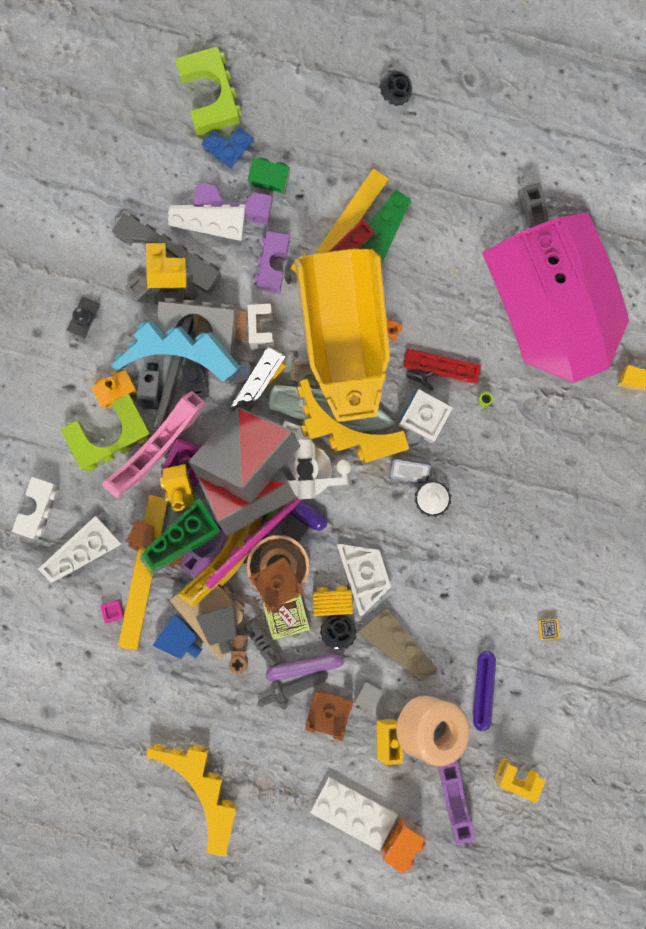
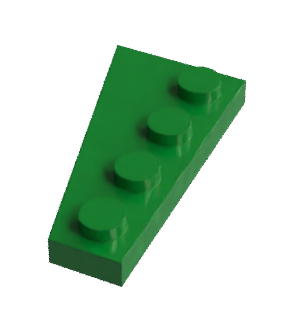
M398 189L392 193L368 223L375 234L359 248L373 249L380 256L381 266L411 203V199Z

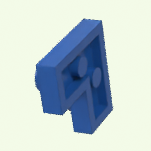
M238 127L228 141L212 130L201 145L232 169L254 142V138L240 127Z

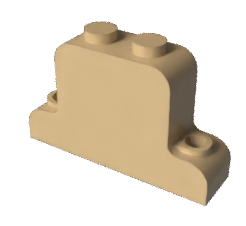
M217 585L194 607L180 599L179 594L170 600L171 603L219 660L223 659L228 653L221 654L219 644L211 646L208 644L196 616L234 605L236 624L238 625L244 619V607L238 600L234 602L230 597L232 595L231 591L225 585L223 587Z

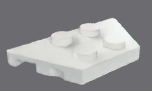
M338 544L337 547L359 615L362 616L391 588L389 578L379 550Z

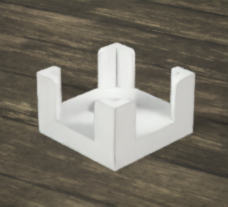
M271 304L248 305L249 344L252 350H266L268 345L274 347L272 333H262L261 322L273 321Z
M418 389L399 426L406 430L414 431L425 437L424 440L433 444L453 408Z

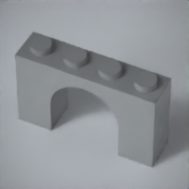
M165 298V301L158 302L157 327L165 335L171 328L181 327L184 318L188 315H202L210 322L213 335L232 356L235 350L238 309L232 308L233 305L221 304V307H216L211 302H202V305H197L193 300H183V303L176 302L175 298Z

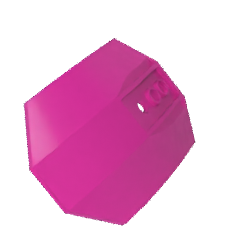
M589 212L555 218L521 231L482 252L512 326L523 363L571 383L583 380L610 368L629 319L618 281ZM555 257L558 263L551 265L548 262V258ZM563 274L566 281L562 284L557 283L555 275Z

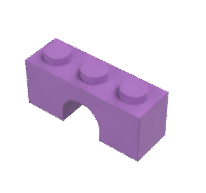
M267 231L266 237L262 238L261 248H264L263 255H259L258 259L260 272L256 273L254 280L258 291L280 295L283 272L272 269L270 264L275 258H287L290 235Z

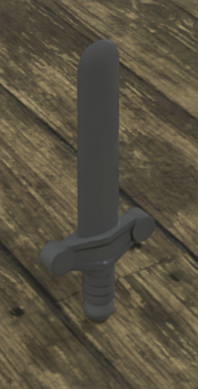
M326 671L317 672L280 688L277 681H273V694L260 699L258 706L264 707L277 701L281 708L285 710L288 707L285 699L326 681L328 674Z

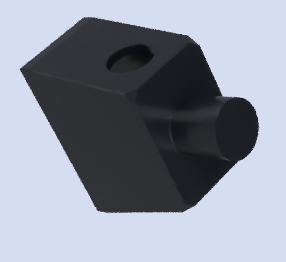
M147 363V371H140L137 400L142 409L158 410L163 390V378L158 371L159 364Z
M198 362L181 365L186 393L188 394L193 391L200 398L209 397L204 366Z

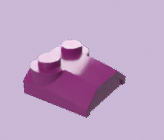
M177 438L171 445V451L160 473L163 475V469L185 464L191 484L196 487L199 481L188 461L202 445L184 438Z

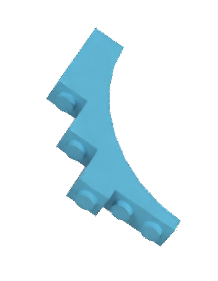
M144 321L136 328L138 331L134 336L137 340L128 345L129 350L125 354L123 352L118 354L114 358L115 362L111 365L117 372L142 357L155 354H171L186 357L200 363L212 371L222 382L226 381L241 368L211 332L201 333L195 338V343L183 327H173L164 335L153 321L147 323Z

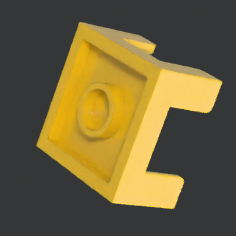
M502 757L493 778L498 786L537 803L546 780L540 778V774L531 769L528 771L524 781L516 778L517 768L511 765L510 760Z

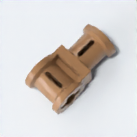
M238 635L237 638L233 639V651H231L229 669L234 674H241L248 667L246 659V639H248V635ZM238 659L240 660V663H243V666L240 667L239 670H237V666H234V663L237 662Z

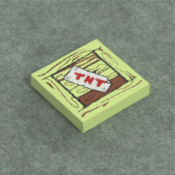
M301 595L271 612L267 611L263 602L272 640L310 630Z

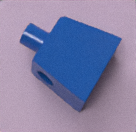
M174 614L153 644L154 647L179 659H182L186 653H189L196 659L203 650L194 643L199 635L178 614Z

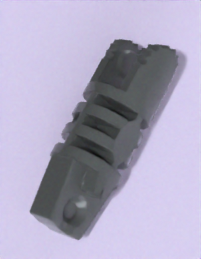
M253 618L250 623L248 622L243 625L251 641H254L257 650H260V654L270 666H273L282 659L276 645L272 644V639L265 633L266 630L257 618Z

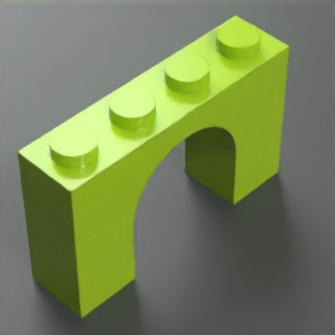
M218 46L175 58L182 84L208 78L216 81L222 88L220 97L215 103L190 111L197 136L212 130L215 131L240 124L239 116H242L239 104L235 105L234 99L237 97L234 87L230 88L228 82L231 81L229 70L225 71L223 65L226 64L224 53L219 52Z
M129 393L111 402L122 423L121 436L113 445L108 447L95 446L79 421H75L60 429L82 471H94L98 468V464L102 462L109 463L115 459V455L119 453L126 454L132 450L134 445H143L152 437L133 397Z

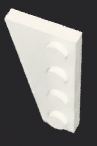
M171 205L169 208L168 225L241 241L243 238L246 205H239V207H231L230 205H222V207H212V205H204L203 207Z
M95 516L50 557L39 570L50 583H54L119 547L122 543Z

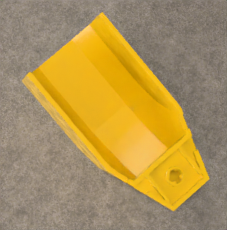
M347 249L311 254L295 259L301 317L309 364L337 422L376 417L383 381H385L386 368L390 359L380 256L373 249Z

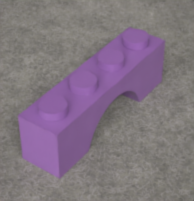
M197 182L193 205L195 207H203L204 205H212V207H222V205L239 207V205H246L245 219L253 220L257 224H264V222L269 223L273 200L272 195L253 192L246 201L239 204H231L219 196L215 185Z
M213 511L211 517L220 530L218 536L186 554L179 566L194 577H197L212 563L229 538L217 522Z
M456 760L445 766H437L456 845L476 841L464 796L458 761Z

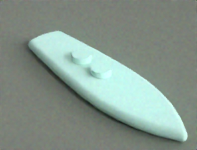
M275 385L269 397V408L271 410L300 420L309 419L308 416L305 417L302 409V405H304L303 398H299L296 387ZM311 389L313 398L326 414L337 421L323 391ZM379 408L376 417L338 422L357 432L376 431L395 425V421Z

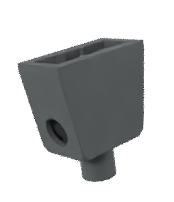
M234 605L196 616L210 646L219 644L221 654L233 651L230 640L238 637Z

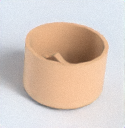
M276 535L267 537L254 546L247 560L248 577L265 569L271 557L281 554L290 560L291 569L301 586L304 585L309 575L310 562L307 552L300 543L292 538ZM261 547L259 566L252 565L254 555Z
M419 696L412 699L402 709L397 721V738L402 749L410 756L431 765L445 766L453 763L463 754L469 741L470 727L463 710L453 703L431 696ZM442 721L446 722L445 734L434 741L433 735L436 726Z

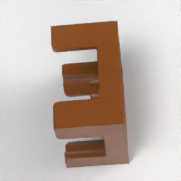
M285 557L249 577L263 599L268 612L275 610L305 592Z
M316 689L305 730L313 733L319 731L332 735L334 739L343 741L349 713L353 706V699Z

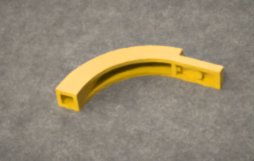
M263 515L247 526L230 534L226 544L212 563L178 593L180 599L194 607L218 584L223 587L230 580L247 555L213 588L209 589L206 587L207 580L231 557L229 554L237 546L241 548L245 544L243 540L250 533L254 535L260 529Z

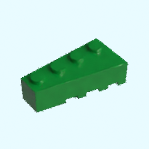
M200 498L141 553L140 560L150 575L218 536L220 530Z

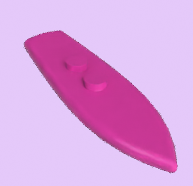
M296 496V499L283 506L254 535L250 533L243 540L245 544L241 548L237 546L229 554L231 557L207 580L206 587L209 589L213 588L302 499H298V496Z

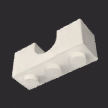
M35 477L31 478L25 495L32 497L36 501V511L29 516L18 513L12 532L31 539H39V536L42 537L45 531V520L50 517L52 508H50L52 501H55L58 496V485Z

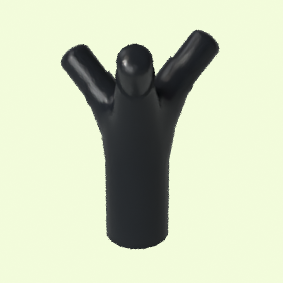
M408 371L406 378L422 383L431 391L434 390L427 381L429 377L434 375L433 372L417 374Z

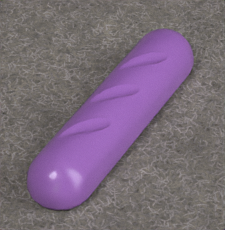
M332 653L273 665L267 669L266 678L269 681H276L342 667L344 659L340 654Z

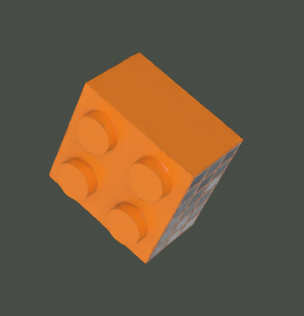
M401 817L381 849L383 861L404 874L406 869L410 870L415 862L413 858L417 852L421 853L426 844L422 829Z

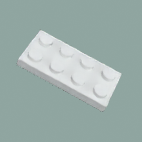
M331 777L327 778L310 811L311 814L379 851L398 816L392 810Z

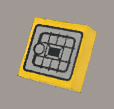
M557 618L537 620L540 640L560 638Z

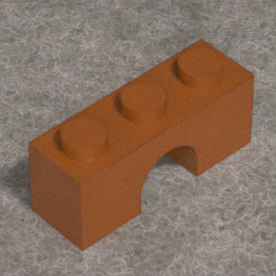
M137 519L125 542L128 543V547L132 550L139 551L140 549L144 551L153 543L151 536L155 528ZM184 556L167 565V567L171 569L179 567Z

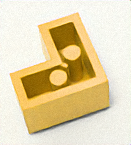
M146 243L147 287L186 288L185 258H166L165 243Z

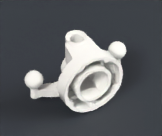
M311 439L298 440L301 447L281 467L298 499L316 498L327 486L348 485V473L352 469V465L348 460H340L336 468L341 474V478H331L332 466L329 457L323 450L316 447ZM299 460H312L311 463L314 471L311 477L313 480L299 481L300 476L296 470Z

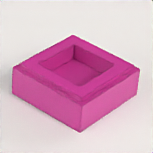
M120 599L100 605L105 624L124 618Z

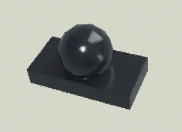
M82 296L77 308L72 313V319L67 331L85 339L100 304Z

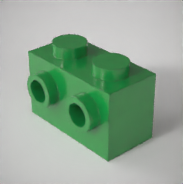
M253 158L247 179L248 184L252 187L285 194L290 177V167L283 162L273 163L269 162L266 158Z

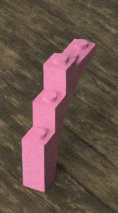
M193 391L182 397L153 436L120 469L107 478L103 486L118 498L133 485L137 486L146 479L155 464L169 453L172 443L188 432L206 403Z

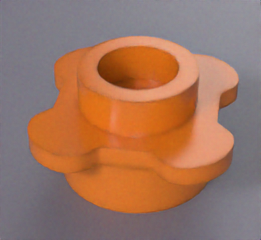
M387 319L388 337L391 341L397 340L398 333L403 330V326L393 321V319Z

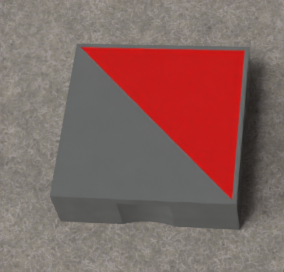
M238 407L188 462L197 476L214 485L222 486L232 494L252 503L270 482L273 475L287 463L301 445L292 430Z
M281 468L273 475L270 482L252 503L232 494L222 486L214 485L197 476L217 522L226 536L247 526L258 517L272 512L297 498Z

